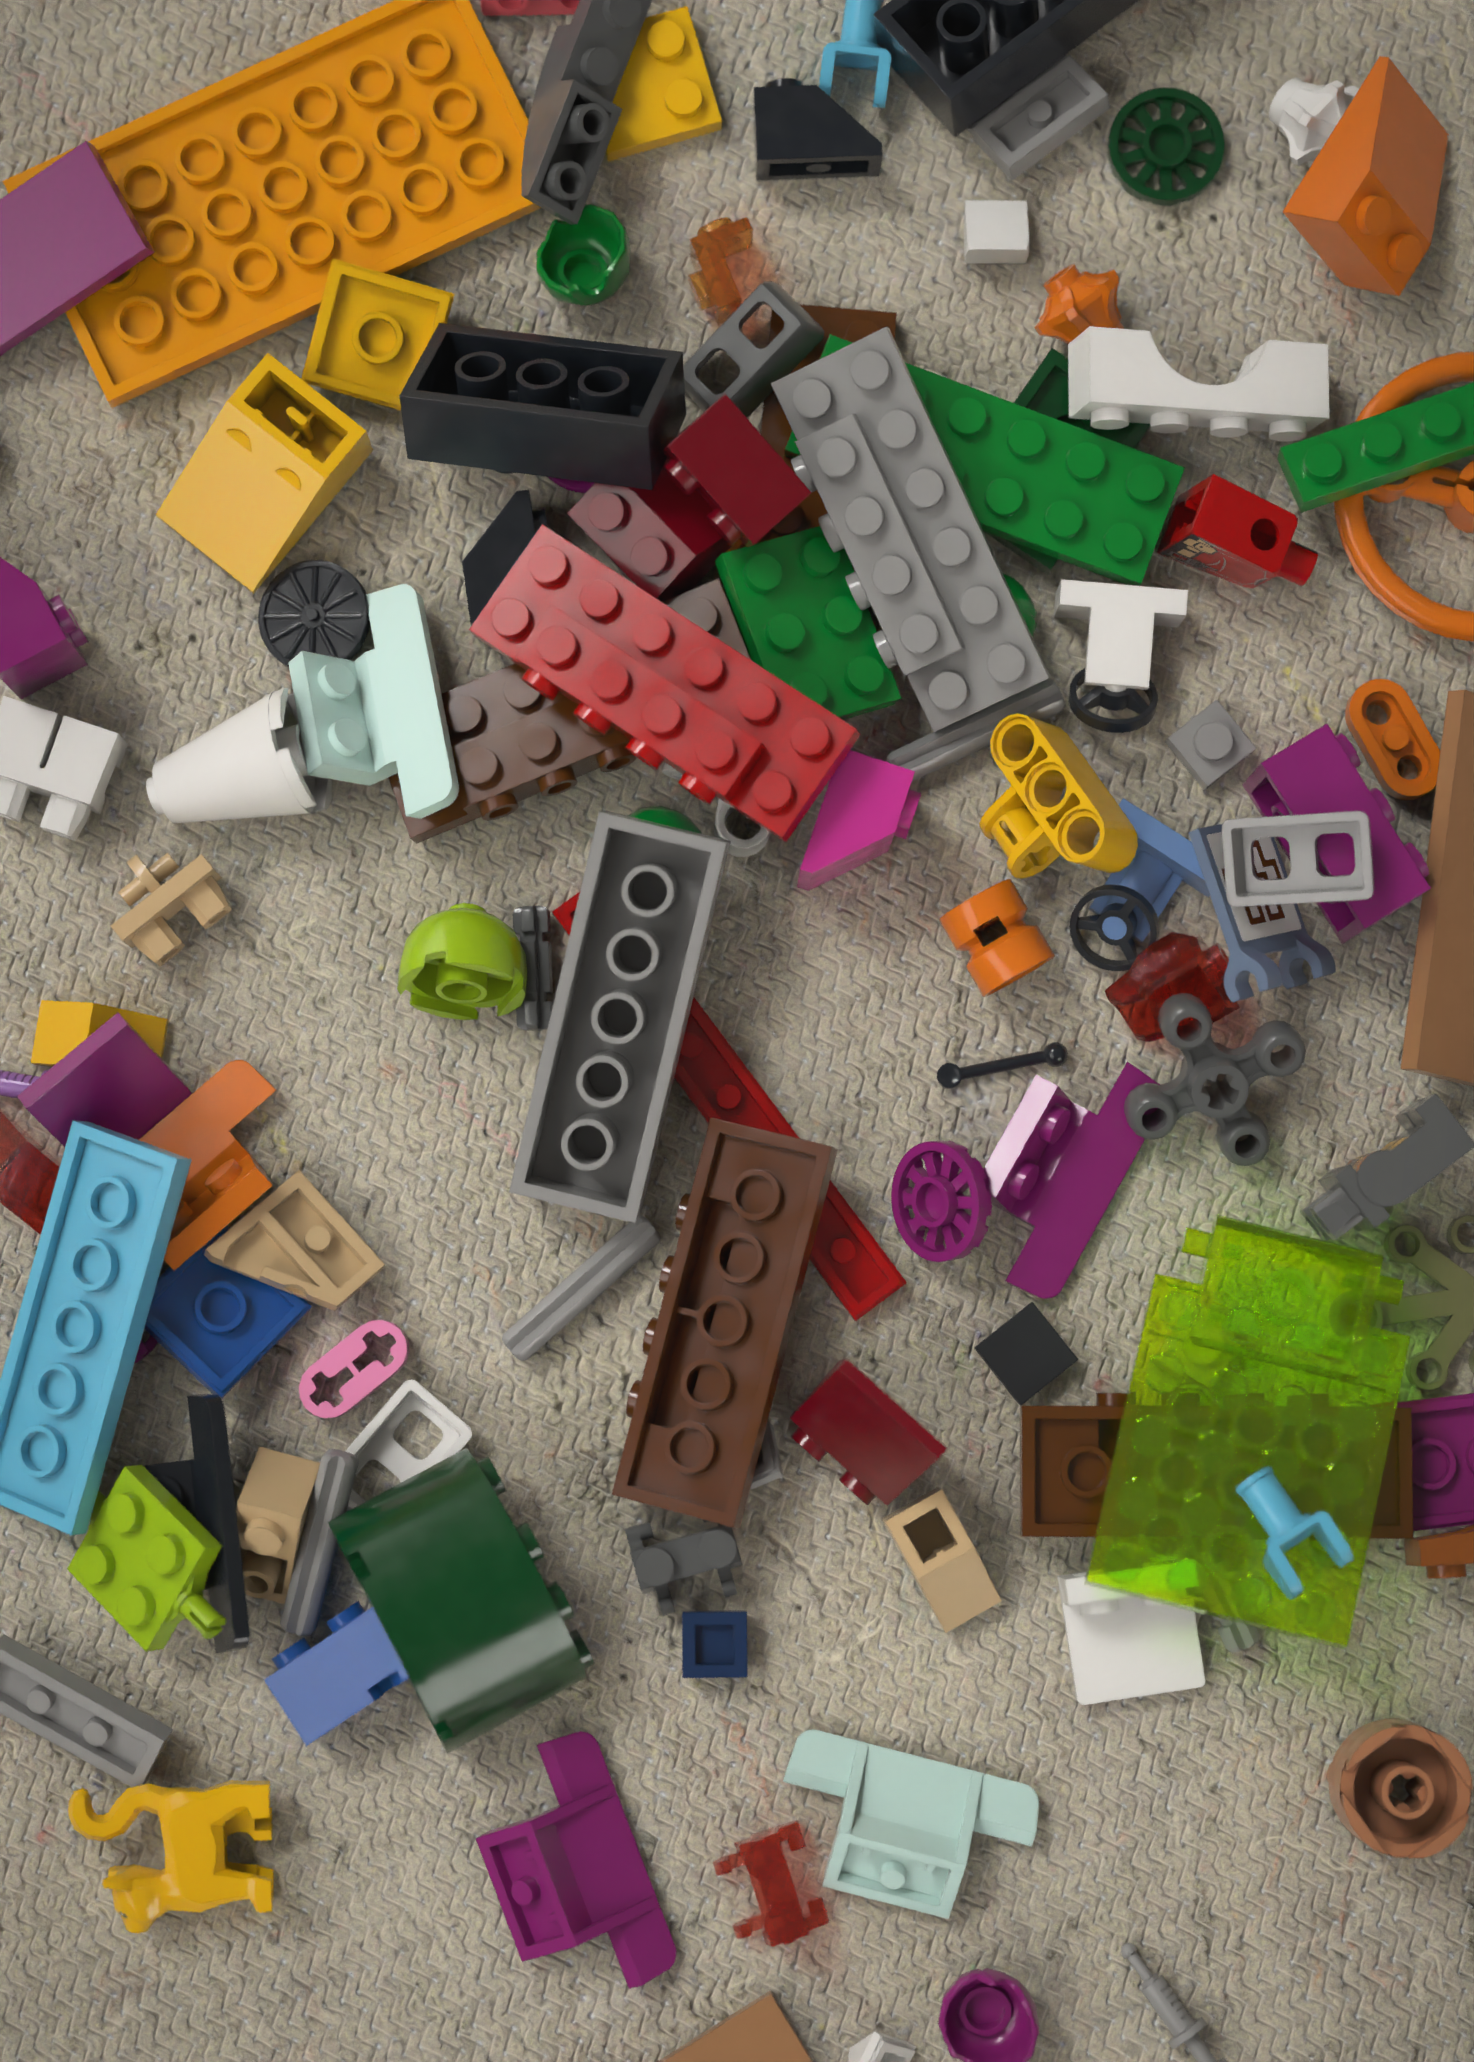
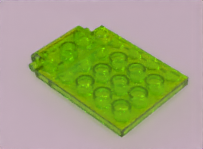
M1216 1214L1210 1232L1186 1227L1181 1252L1204 1258L1198 1284L1156 1273L1153 1275L1084 1584L1344 1649L1348 1646L1411 1338V1336L1371 1327L1370 1321L1375 1300L1399 1305L1404 1280L1380 1275L1384 1258L1381 1254ZM1268 1466H1271L1274 1475L1302 1515L1309 1513L1312 1516L1319 1511H1324L1330 1515L1354 1556L1353 1561L1343 1567H1339L1314 1535H1311L1283 1553L1304 1588L1302 1593L1292 1600L1282 1592L1265 1569L1263 1558L1268 1547L1266 1541L1269 1535L1242 1496H1239L1236 1492V1488L1243 1481Z

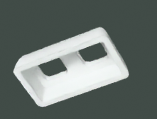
M410 1379L401 1385L345 1452L352 1453L358 1458L359 1464L356 1475L370 1460H377L398 1477L400 1483L460 1452L471 1439L472 1430L421 1384ZM412 1411L423 1413L443 1433L440 1443L423 1460L415 1458L394 1438L395 1430ZM353 1487L347 1511L366 1502L364 1498L354 1491Z

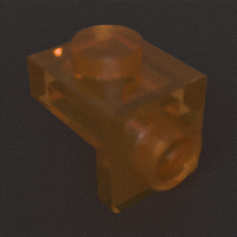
M729 217L716 219L702 226L697 231L698 236L690 239V260L695 270V273L688 275L690 288L699 309L702 311L711 308L718 326L722 325L741 305V296L725 258L752 247L753 229L748 218H742L735 222Z

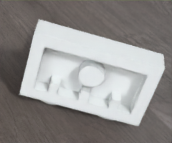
M1178 1557L1057 1576L1076 1700L1081 1705L1194 1689L1205 1685V1674L1191 1587L1199 1586L1195 1560L1187 1557Z

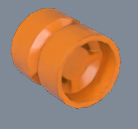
M1006 879L978 893L939 919L956 951H968L971 957L966 968L983 997L1014 983L1055 957L1037 925L1025 924L1023 918L1028 908L1011 879ZM1001 921L1008 933L987 945L980 932Z

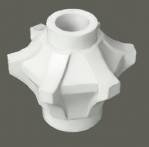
M1292 78L1278 90L1270 105L1269 120L1277 125L1280 132L1287 138L1290 145V159L1292 163L1300 166L1307 161L1308 167H1311L1359 88L1356 86L1345 87L1338 80L1327 85H1315L1304 82L1299 78Z

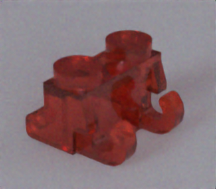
M798 1820L750 1835V1838L734 1842L737 1852L712 1862L717 1876L732 1872L733 1868L745 1865L752 1882L761 1913L740 1920L732 1925L736 1939L749 1937L752 1935L751 1932L765 1928L762 1931L765 1943L774 1947L780 1944L792 1943L799 1938L808 1936L810 1930L830 1923L822 1897L808 1900L807 1905L810 1913L803 1914L782 1847L783 1841H788L790 1851L806 1847Z

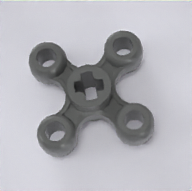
M1187 993L1172 995L1161 1006L1158 1022L1166 1040L1174 1047L1180 1049L1184 1055L1180 1073L1168 1083L1161 1085L1144 1083L1132 1089L1127 1095L1124 1104V1113L1128 1125L1136 1135L1144 1139L1156 1140L1169 1134L1176 1125V1121L1183 1115L1197 1111L1216 1119L1218 1124L1216 1132L1218 1146L1228 1161L1238 1166L1257 1164L1269 1151L1270 1137L1268 1129L1260 1117L1249 1111L1245 1106L1249 1087L1261 1077L1268 1075L1285 1077L1299 1070L1306 1054L1303 1038L1294 1026L1285 1021L1273 1020L1260 1026L1254 1033L1252 1040L1244 1046L1234 1049L1227 1048L1212 1040L1213 1022L1211 1014L1200 998ZM1193 1017L1188 1024L1178 1025L1184 1018ZM1285 1045L1279 1052L1271 1053L1277 1046ZM1218 1074L1225 1075L1222 1081L1217 1080ZM1207 1079L1212 1081L1211 1086H1204ZM1157 1108L1154 1113L1143 1115L1148 1109ZM1249 1134L1245 1140L1237 1141L1241 1136Z

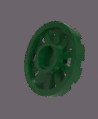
M1177 88L1147 90L1130 99L1114 118L1107 143V156L1112 174L1122 184L1127 193L1141 201L1143 199L1152 202V204L1172 206L1180 202L1191 201L1208 188L1218 173L1224 156V133L1214 111L1196 95ZM1151 103L1158 107V120L1155 121L1145 109V106ZM1175 103L1184 105V113L1178 120L1172 118V106ZM1127 118L1134 119L1143 132L1126 127L1125 121ZM1202 119L1205 122L1206 127L1193 132H1190L1188 129L1194 120ZM1123 142L1138 147V149L1122 153L1118 150V144ZM1205 143L1213 146V152L1210 154L1192 149V147ZM1146 162L1135 177H1132L1126 170L1127 167ZM1187 164L1203 168L1206 173L1202 177H1196ZM1158 170L1159 190L1146 187L1147 182ZM1172 171L1184 185V189L1176 191L1172 189Z

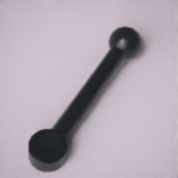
M1052 1042L1043 1051L964 1067H958L953 1063H946L938 1069L937 1080L943 1088L953 1089L964 1079L1047 1063L1052 1067H1059L1066 1062L1068 1051L1063 1044Z

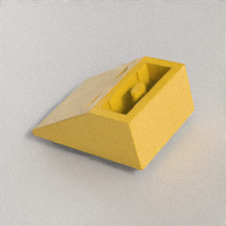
M267 352L227 400L155 515L254 594L367 459L373 448L367 431Z

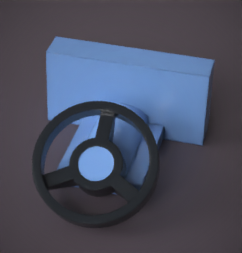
M1124 798L1119 803V806L1134 826L1138 837L1135 857L1126 868L1120 872L1111 873L1103 886L1096 887L1082 896L1070 918V935L1077 951L1094 966L1109 971L1130 970L1148 959L1159 938L1158 917L1182 881L1205 896H1210L1192 842ZM1094 899L1089 910L1097 915L1079 917L1083 906ZM1080 929L1097 931L1098 936L1105 943L1114 946L1119 945L1127 960H1111L1098 955L1085 943ZM1150 931L1149 945L1138 955L1133 938L1142 943Z

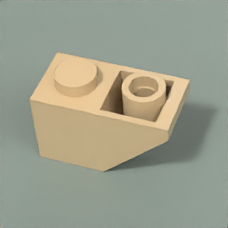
M259 1447L236 1508L246 1595L285 1604L320 1465L319 1462Z
M937 1487L881 1519L945 1633L1001 1602L972 1541L941 1488Z

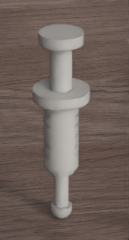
M1132 1943L1124 1944L1121 1948L1122 1956L1130 1961L1144 1981L1141 1983L1143 1987L1142 1993L1173 2035L1168 2041L1171 2048L1175 2049L1184 2043L1197 2062H1227L1225 2058L1217 2061L1197 2034L1207 2025L1204 2019L1200 2017L1194 2021L1162 1975L1158 1976L1157 1973L1152 1975L1137 1954L1136 1946Z

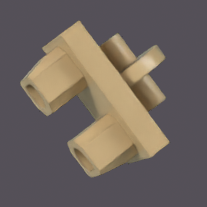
M166 853L149 868L136 854L126 863L137 877L118 891V893L129 906L146 893L150 892L151 894L113 923L111 928L129 947L134 948L136 946L158 966H162L186 946L167 923L170 918L186 906L202 927L207 929L230 913L232 908L222 888L217 883L221 876L202 854L163 885L160 882L179 868L170 854Z

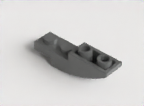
M580 0L571 24L557 26L536 87L527 126L522 162V197L570 225L578 224L622 112V109L612 102L652 0Z

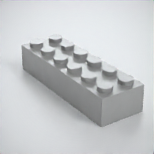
M610 811L599 812L510 1185V1193L636 1223L642 1214L731 841Z

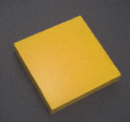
M332 258L301 379L311 386L401 411L399 396L438 324H447L455 294Z

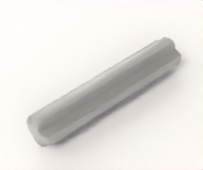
M1047 679L890 752L887 762L915 771L912 781H915L990 746L993 730L1008 715L1019 713L1044 721L1062 712L1065 707L1064 698L1053 680Z
M640 1215L636 1223L629 1222L503 1334L502 1340L505 1346L517 1359L521 1361L528 1360L659 1243L661 1237L656 1228L642 1215Z
M328 1449L321 1457L280 1620L281 1627L286 1632L295 1633L299 1636H310L317 1628L338 1542L327 1522L347 1511L359 1464L358 1458L352 1453L338 1449Z

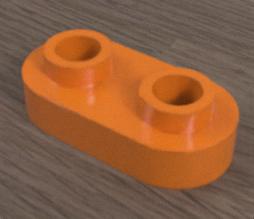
M1374 679L1362 684L1351 695L1345 709L1346 723L1379 784L1389 795L1400 800H1415L1425 796L1436 786L1440 759L1438 746L1404 688L1387 679ZM1378 705L1382 707L1386 712V722L1381 725L1370 722L1366 715L1367 706ZM1408 759L1416 765L1417 776L1415 779L1408 780L1400 776L1397 770L1399 760Z

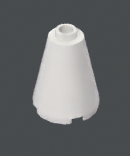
M289 688L273 691L157 761L152 768V777L146 781L148 798L155 812L159 815L165 814L172 823L312 814L328 809L332 800V781L327 778L310 776L307 773L294 693L288 695Z

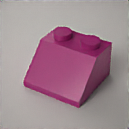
M850 750L830 778L800 867L797 888L810 891L887 853L893 836L906 839L921 796L920 792L909 789L915 771Z

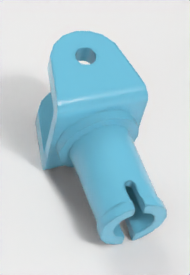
M846 0L840 41L830 42L823 49L819 87L827 95L831 96L834 66L877 71L873 107L885 109L891 54L887 49L877 45L873 14L881 8L884 0Z
M1271 1466L1254 1473L1236 1488L1238 1495L1242 1496L1269 1535L1266 1541L1268 1547L1263 1558V1565L1289 1599L1296 1598L1302 1593L1304 1588L1283 1553L1311 1535L1315 1536L1339 1567H1343L1354 1560L1348 1543L1330 1515L1324 1511H1319L1312 1516L1309 1513L1302 1515L1274 1475Z

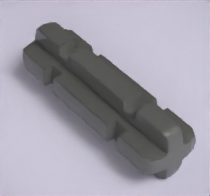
M523 906L515 909L513 912V929L516 935H520V944L526 954L527 964L526 995L522 1005L516 1008L517 1026L521 1030L542 1031L548 1029L554 1004L552 1001H547V993H553L551 942L545 941V934L551 933L550 911L547 907Z

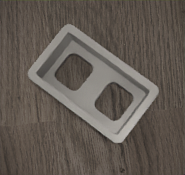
M1362 811L1228 819L1222 824L1226 898L1231 906L1243 907L1366 900L1374 892L1370 819ZM1332 833H1347L1351 835L1354 841L1355 870L1351 875L1325 876L1320 872L1317 840L1320 835ZM1283 837L1288 841L1291 872L1287 878L1262 880L1257 877L1253 844L1256 839Z

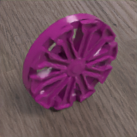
M952 1141L923 1142L911 1148L899 1162L892 1182V1211L900 1235L912 1251L920 1257L933 1262L961 1259L970 1254L974 1247H979L988 1231L989 1226L986 1225L987 1216H991L992 1211L990 1190H986L984 1180L987 1177L981 1163L976 1157L972 1158L967 1153L968 1149ZM922 1159L924 1160L926 1170L923 1168ZM959 1167H960L961 1170H962V1172L958 1175ZM910 1179L916 1184L914 1189L909 1186ZM970 1188L971 1195H964L963 1193ZM909 1209H913L914 1218L910 1217ZM964 1209H972L971 1216ZM928 1227L927 1238L925 1241L923 1238L925 1236V1229Z

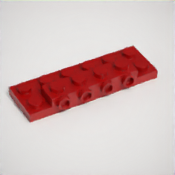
M543 524L469 629L475 637L525 669L526 672L521 679L535 691L551 701L560 692L578 704L573 714L589 727L602 735H605L610 727L614 728L630 739L625 749L636 758L655 770H658L662 762H665L683 774L678 784L690 794L708 805L712 803L715 797H718L785 843L860 736L856 728Z

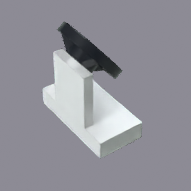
M1061 579L1055 592L1054 617L1089 620L1086 667L1079 671L1072 679L1068 696L1070 708L1079 720L1092 728L1111 733L1135 731L1144 727L1152 720L1158 702L1157 689L1150 680L1153 627H1179L1187 613L1188 590ZM1083 683L1085 685H1096L1080 700L1078 699L1076 691ZM1135 689H1142L1146 693L1150 705L1144 701ZM1097 706L1112 711L1128 708L1139 715L1127 719H1110L1094 714L1088 709Z

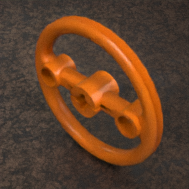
M1474 351L1457 352L1432 358L1404 371L1381 388L1363 408L1355 422L1407 405L1416 397L1437 387L1458 382L1474 381ZM1471 461L1462 470L1438 466L1405 477L1401 484H1385L1335 501V519L1342 546L1355 572L1371 593L1393 613L1418 628L1443 637L1474 642L1473 611L1454 609L1432 601L1412 589L1394 573L1379 553L1369 532L1363 504V497L1367 495L1370 499L1379 503H1391L1403 496L1442 506L1448 520L1457 529L1474 534V491H1472L1474 489V461Z

